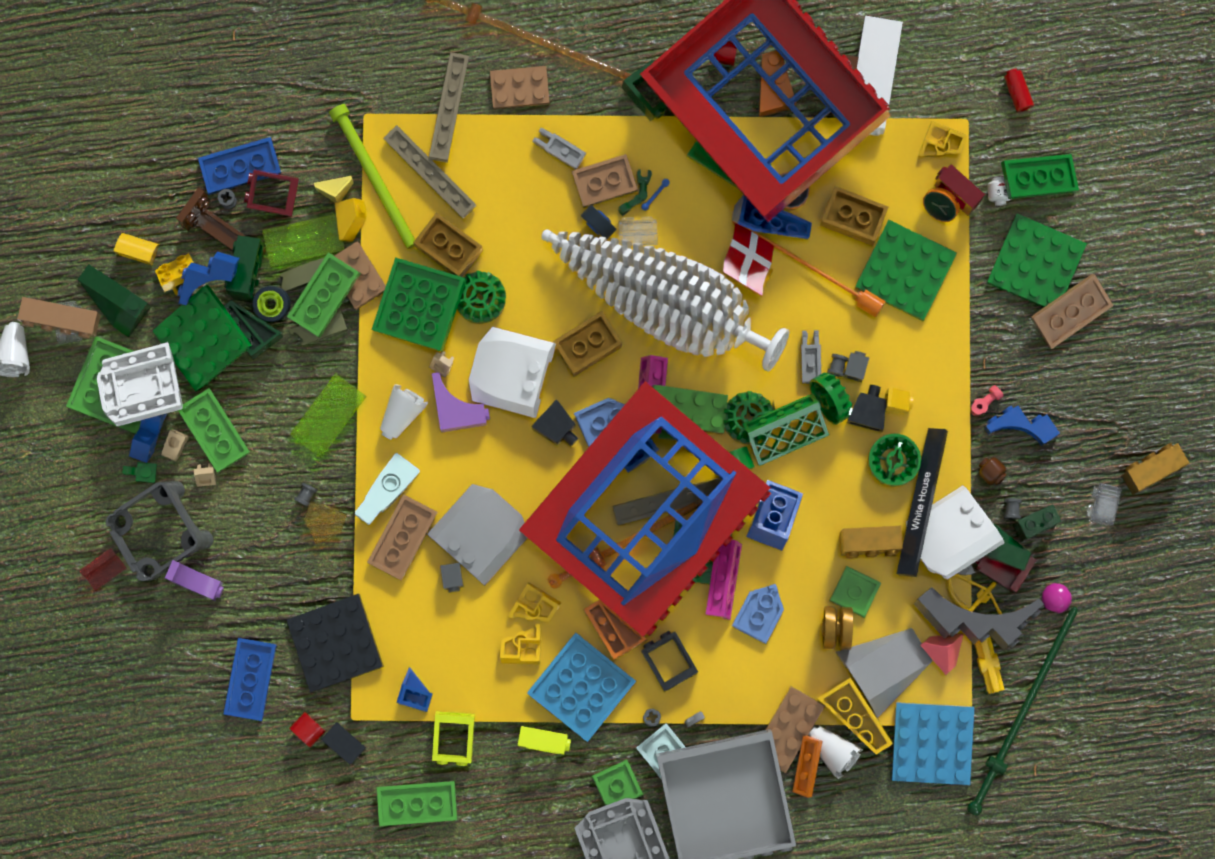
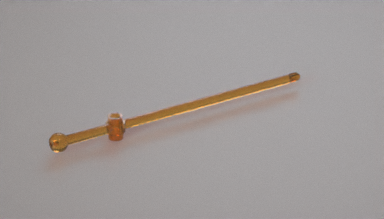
M425 0L427 3L437 2L466 14L465 21L476 25L477 20H481L620 78L626 79L632 75L483 14L481 12L483 7L476 3H472L471 7H466L451 0Z
M698 499L676 512L683 517L698 509L703 501ZM668 515L655 522L650 531L653 533L676 519ZM638 532L616 544L622 549L627 547ZM597 547L589 556L598 566L602 567L607 564L605 558L616 553V551L609 547L600 552ZM564 571L559 575L551 574L547 580L553 589H557L562 585V581L570 578L572 575Z

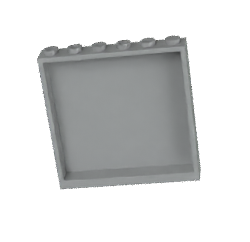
M771 729L656 754L678 859H753L754 855L768 856L772 855L773 851L776 850L787 852L796 846Z

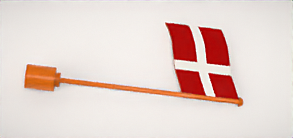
M732 221L735 227L732 242L724 259L723 274L759 296H763V285L772 263L775 247L856 296V306L875 318L883 308L886 301L870 291L865 290L864 292L860 291L859 294L758 232Z

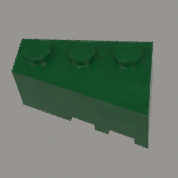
M238 235L237 241H234L233 256L240 259L235 277L231 282L225 281L224 284L226 291L234 300L253 303L254 288L259 286V280L256 277L258 269L262 265L264 243L261 239Z
M232 300L224 305L252 346L246 352L252 360L283 338L282 332L271 327L265 321L260 320Z

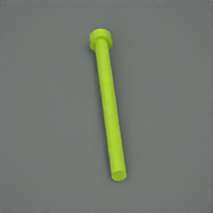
M341 104L329 111V115L333 122L338 121L406 248L413 247L415 238L348 118L350 112L347 106Z

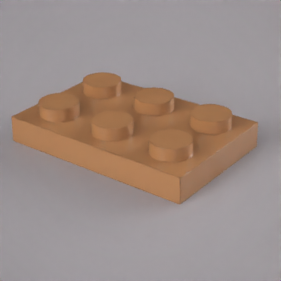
M546 66L490 71L493 109L550 104Z
M626 154L572 171L583 208L638 191Z
M358 241L335 255L336 258L361 273L347 294L356 310L384 293L386 285Z

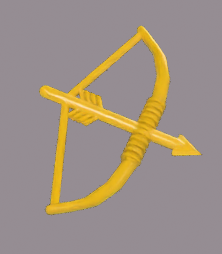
M955 574L954 576L981 588L977 593L978 599L968 608L954 593L951 578L947 579L949 595L958 607L973 612L981 602L987 603L991 598L998 614H1002L991 593L992 589L996 586L995 582H992L986 588L959 574Z

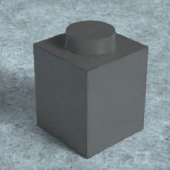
M859 351L850 353L844 378L862 382L869 357H865L866 354Z
M460 563L440 566L444 590H448L449 593L460 591V588L464 587Z

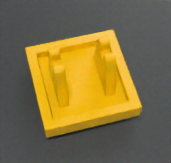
M189 253L180 255L174 261L162 264L155 270L164 292L173 289L175 295H178L176 286L184 283V279H182L183 270L188 268L191 262L194 263Z

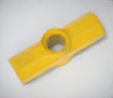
M989 636L983 643L978 641L974 645L978 656L979 671L983 675L988 694H992L1005 689L999 671L1001 670L997 654L994 652L991 637Z

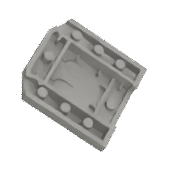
M474 484L465 491L427 534L484 586L527 539L519 531L525 523L522 515L493 489Z
M625 798L590 811L574 828L586 859H669L648 800Z

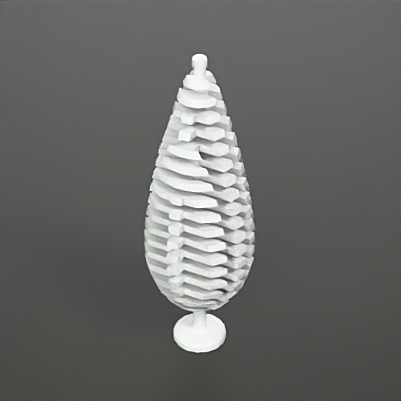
M548 229L543 231L542 240L552 243V249L556 254L562 248L560 259L564 263L569 262V268L572 271H578V277L581 280L584 277L587 278V285L591 290H594L593 286L596 284V294L601 299L605 298L606 303L611 307L614 306L620 315L624 314L627 320L634 322L636 326L644 329L646 333H650L657 340H662L665 344L686 353L688 351L693 353V355L702 353L704 357L713 355L714 348L717 349V355L725 354V350L730 351L733 345L734 348H737L746 341L766 351L762 367L767 372L771 371L779 360L789 338V330L786 328L779 329L773 339L769 340L751 331V318L745 321L743 327L744 319L749 313L747 302L743 300V307H741L742 294L738 287L734 288V284L725 279V276L694 260L687 259V257L678 256L673 252L668 253L665 249H655L654 246L643 247L642 243H633L632 250V244L629 240H622L621 246L619 245L618 238H611V241H606V237L594 238L593 235L584 234L581 237L579 232H572L569 235L568 241L566 240L568 232H559L556 235Z

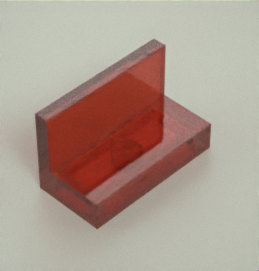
M110 548L79 571L96 591L127 568L116 552Z

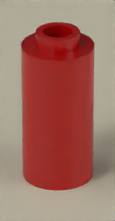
M1017 68L1008 70L1004 79L1016 112L1031 109L1035 105L1022 70H1017Z

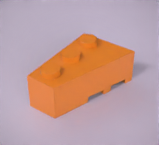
M777 50L762 54L761 68L768 76H772L785 64L783 57ZM786 71L775 80V84L790 99L794 96ZM761 77L759 117L789 110V107Z
M601 600L584 609L613 660L618 659L647 641L645 637L640 635Z

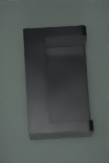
M338 722L321 739L351 766L367 749Z

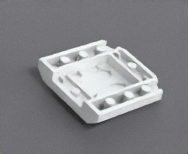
M492 327L479 342L471 369L469 385L472 401L536 418L541 402L539 396L548 363L552 361L556 344Z
M168 342L102 361L101 372H98L97 375L102 409L116 426L183 409L174 360Z
M959 487L934 503L931 508L921 561L930 572L938 573L945 579L951 578L1005 543L996 527L966 487Z

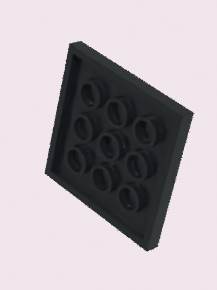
M360 594L287 619L310 693L384 667Z

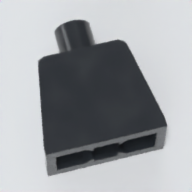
M870 384L868 394H859L851 415L848 417V424L882 433L885 421L886 399L879 397L881 387Z
M557 400L531 426L535 432L557 446L564 440L572 447L579 439L571 432L576 426L575 422Z

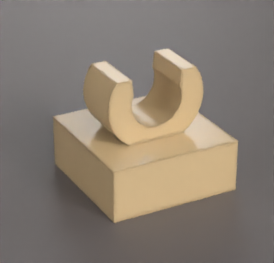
M445 351L437 352L429 368L437 373L439 372L443 377H446L450 372L454 360L453 356L450 359L444 356Z
M211 463L208 464V468H201V464H199L197 469H194L197 487L216 485V476Z

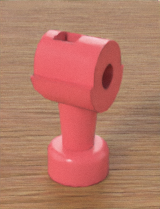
M996 385L989 388L990 393L984 398H979L972 402L970 412L973 416L984 415L988 406L995 399L1000 400L1004 397V394Z

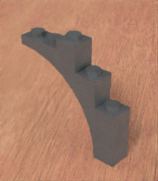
M931 587L916 600L914 605L944 639L949 635L951 637L955 636L961 630L973 644H976L978 641L983 643L991 636L1002 650H1005L1008 646L1012 649L1019 642L1018 637L1022 634L1020 630L1028 624L1026 620L1030 617L1032 619L1037 617L1042 612L1040 608L1044 603L1037 599L1027 607L1015 612L1000 615L980 614L954 605Z

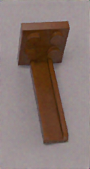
M198 187L176 217L177 221L187 231L194 225L198 226L233 251L234 241H237L238 235H245L207 210L210 199Z

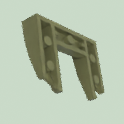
M324 258L281 273L279 277L283 278L281 288L285 292L307 286ZM339 307L320 338L302 326L292 328L289 332L292 336L296 333L303 340L301 345L305 346L348 332L341 307Z

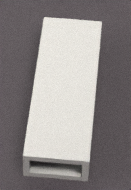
M865 16L857 69L864 76V83L866 85L870 83L876 90L877 97L879 99L882 97L889 105L903 22ZM886 121L870 135L879 136L884 134Z

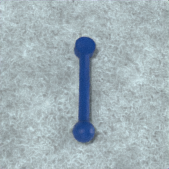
M664 179L662 185L652 197L642 204L641 208L644 211L649 209V205L663 188L669 186L670 182L668 179Z

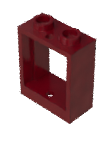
M952 164L947 168L944 166L937 173L935 178L937 181L934 186L951 192L956 197L955 201L959 202L960 209L969 216L981 203L985 194Z
M254 169L253 173H249L247 184L251 186L250 192L246 191L244 203H247V208L292 216L299 178ZM258 176L290 182L285 209L253 203Z

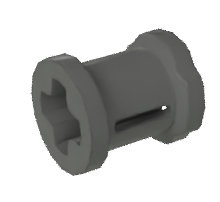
M223 189L219 192L218 201L223 208L231 209L236 206L237 199L231 190ZM230 196L231 200H227V203H225L224 198Z
M832 354L833 360L827 373L837 377H844L843 369L849 358L839 354Z
M302 482V488L294 500L309 507V502L313 494L317 492V489Z
M1015 498L1004 499L1006 503L1004 519H1021L1019 507L1022 500Z
M648 709L643 716L644 723L650 727L657 726L661 720L659 711ZM651 712L658 717L655 719V723L646 719Z

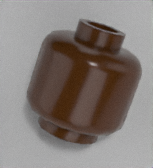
M986 457L979 464V476L988 485L992 486L995 484L997 486L1007 477L1006 466L996 457L991 459Z

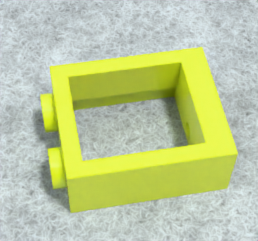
M436 711L432 761H437L436 763L446 765L448 762H456V765L467 766L468 763L472 762L475 714ZM440 723L469 724L467 756L438 754Z
M521 726L518 741L519 747L565 755V751L569 752L571 739H568L567 734Z

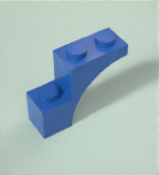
M217 251L214 257H210L208 267L191 262L188 268H184L182 273L184 283L180 285L178 290V296H180L179 304L187 305L194 290L204 283L215 280L231 282L236 275L240 258Z
M1012 405L1002 411L1004 415L997 418L994 416L986 422L988 425L984 428L988 435L1002 429L1020 430L1035 438L1041 446L1060 434L1047 414L1043 417L1041 414L1031 420L1033 424H1030L1020 407L1016 406L1013 408Z
M167 413L141 420L140 428L132 439L129 457L146 463L149 461L154 453Z

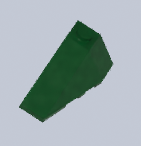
M89 264L77 279L110 324L128 338L151 307L146 301Z
M993 523L1005 543L984 557L1025 571L1032 553Z

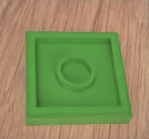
M846 566L830 602L841 607H852L853 613L865 618L881 582Z
M628 760L592 776L605 806L625 798L636 799L643 796Z

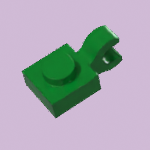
M138 462L137 468L123 466L122 474L136 476V482L155 484L157 464Z

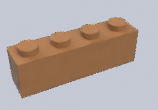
M22 297L17 319L25 327L33 328L36 325L41 326V329L52 332V329L60 330L59 333L71 335L72 332L77 333L78 337L90 339V336L96 337L101 315L97 311Z

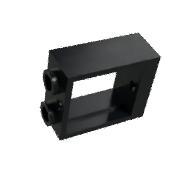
M670 631L660 636L661 640L656 643L652 640L643 645L644 649L641 651L664 692L698 673L676 632L671 633ZM674 640L689 669L664 682L648 653Z

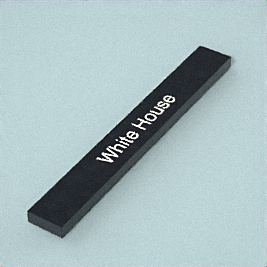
M928 428L903 541V549L901 550L896 573L899 576L917 577L948 434L946 429Z

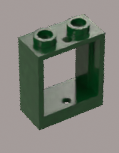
M653 59L623 80L622 89L649 121L654 118L659 119L664 115L665 110L668 109L663 102L652 108L635 88L644 81L640 74L654 62Z
M1052 504L1018 520L1012 526L1020 542H1023L1055 527L1062 521Z

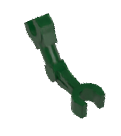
M638 169L636 176L640 185L639 195H636L634 199L619 207L618 211L622 216L627 214L635 205L647 199V185L652 176L651 170H648L647 177H642L641 169Z

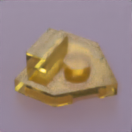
M311 501L304 521L307 527H309L315 543L318 544L340 534L348 514L340 512L336 508Z

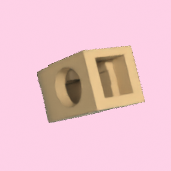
M170 430L161 455L176 462L190 436L176 430Z

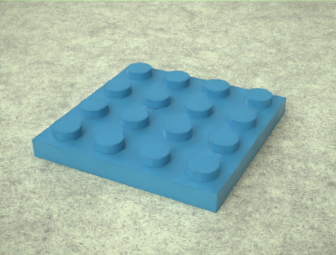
M575 632L527 694L588 742L635 684L636 680Z
M896 702L892 781L970 785L974 707Z

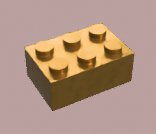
M835 186L820 226L874 246L889 206Z
M437 212L413 242L418 250L449 273L460 277L466 274L483 251L482 245Z
M602 311L553 341L556 344V350L573 377L622 348L621 340Z
M1169 443L1158 450L1159 454L1156 455L1153 452L1141 459L1142 463L1139 464L1136 461L1125 468L1126 472L1122 474V477L1132 495L1189 464L1178 443L1175 445Z
M901 526L844 528L840 532L841 556L846 555V559L858 558L859 555L865 554L866 558H872L882 553H885V557L896 556L903 549Z

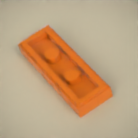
M807 735L803 736L793 793L807 798L812 797L822 740Z

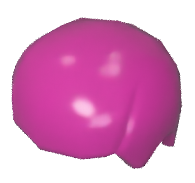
M1053 583L1046 586L1042 592V602L1049 611L1062 613L1068 610L1072 604V595L1066 586Z

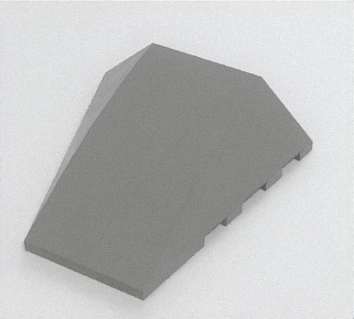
M912 628L853 646L851 650L836 652L845 668H848L877 718L932 662L930 656L920 646L922 643Z

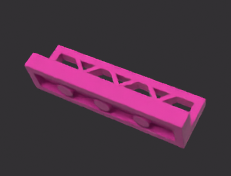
M654 355L641 357L638 389L645 381L650 386H666L668 358ZM658 428L654 434H661L662 428Z
M731 540L726 547L722 545L718 550L720 555L713 562L706 615L731 620L742 544L736 540Z

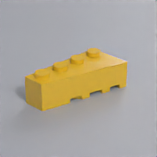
M852 678L847 679L818 698L875 754L880 753L893 744Z

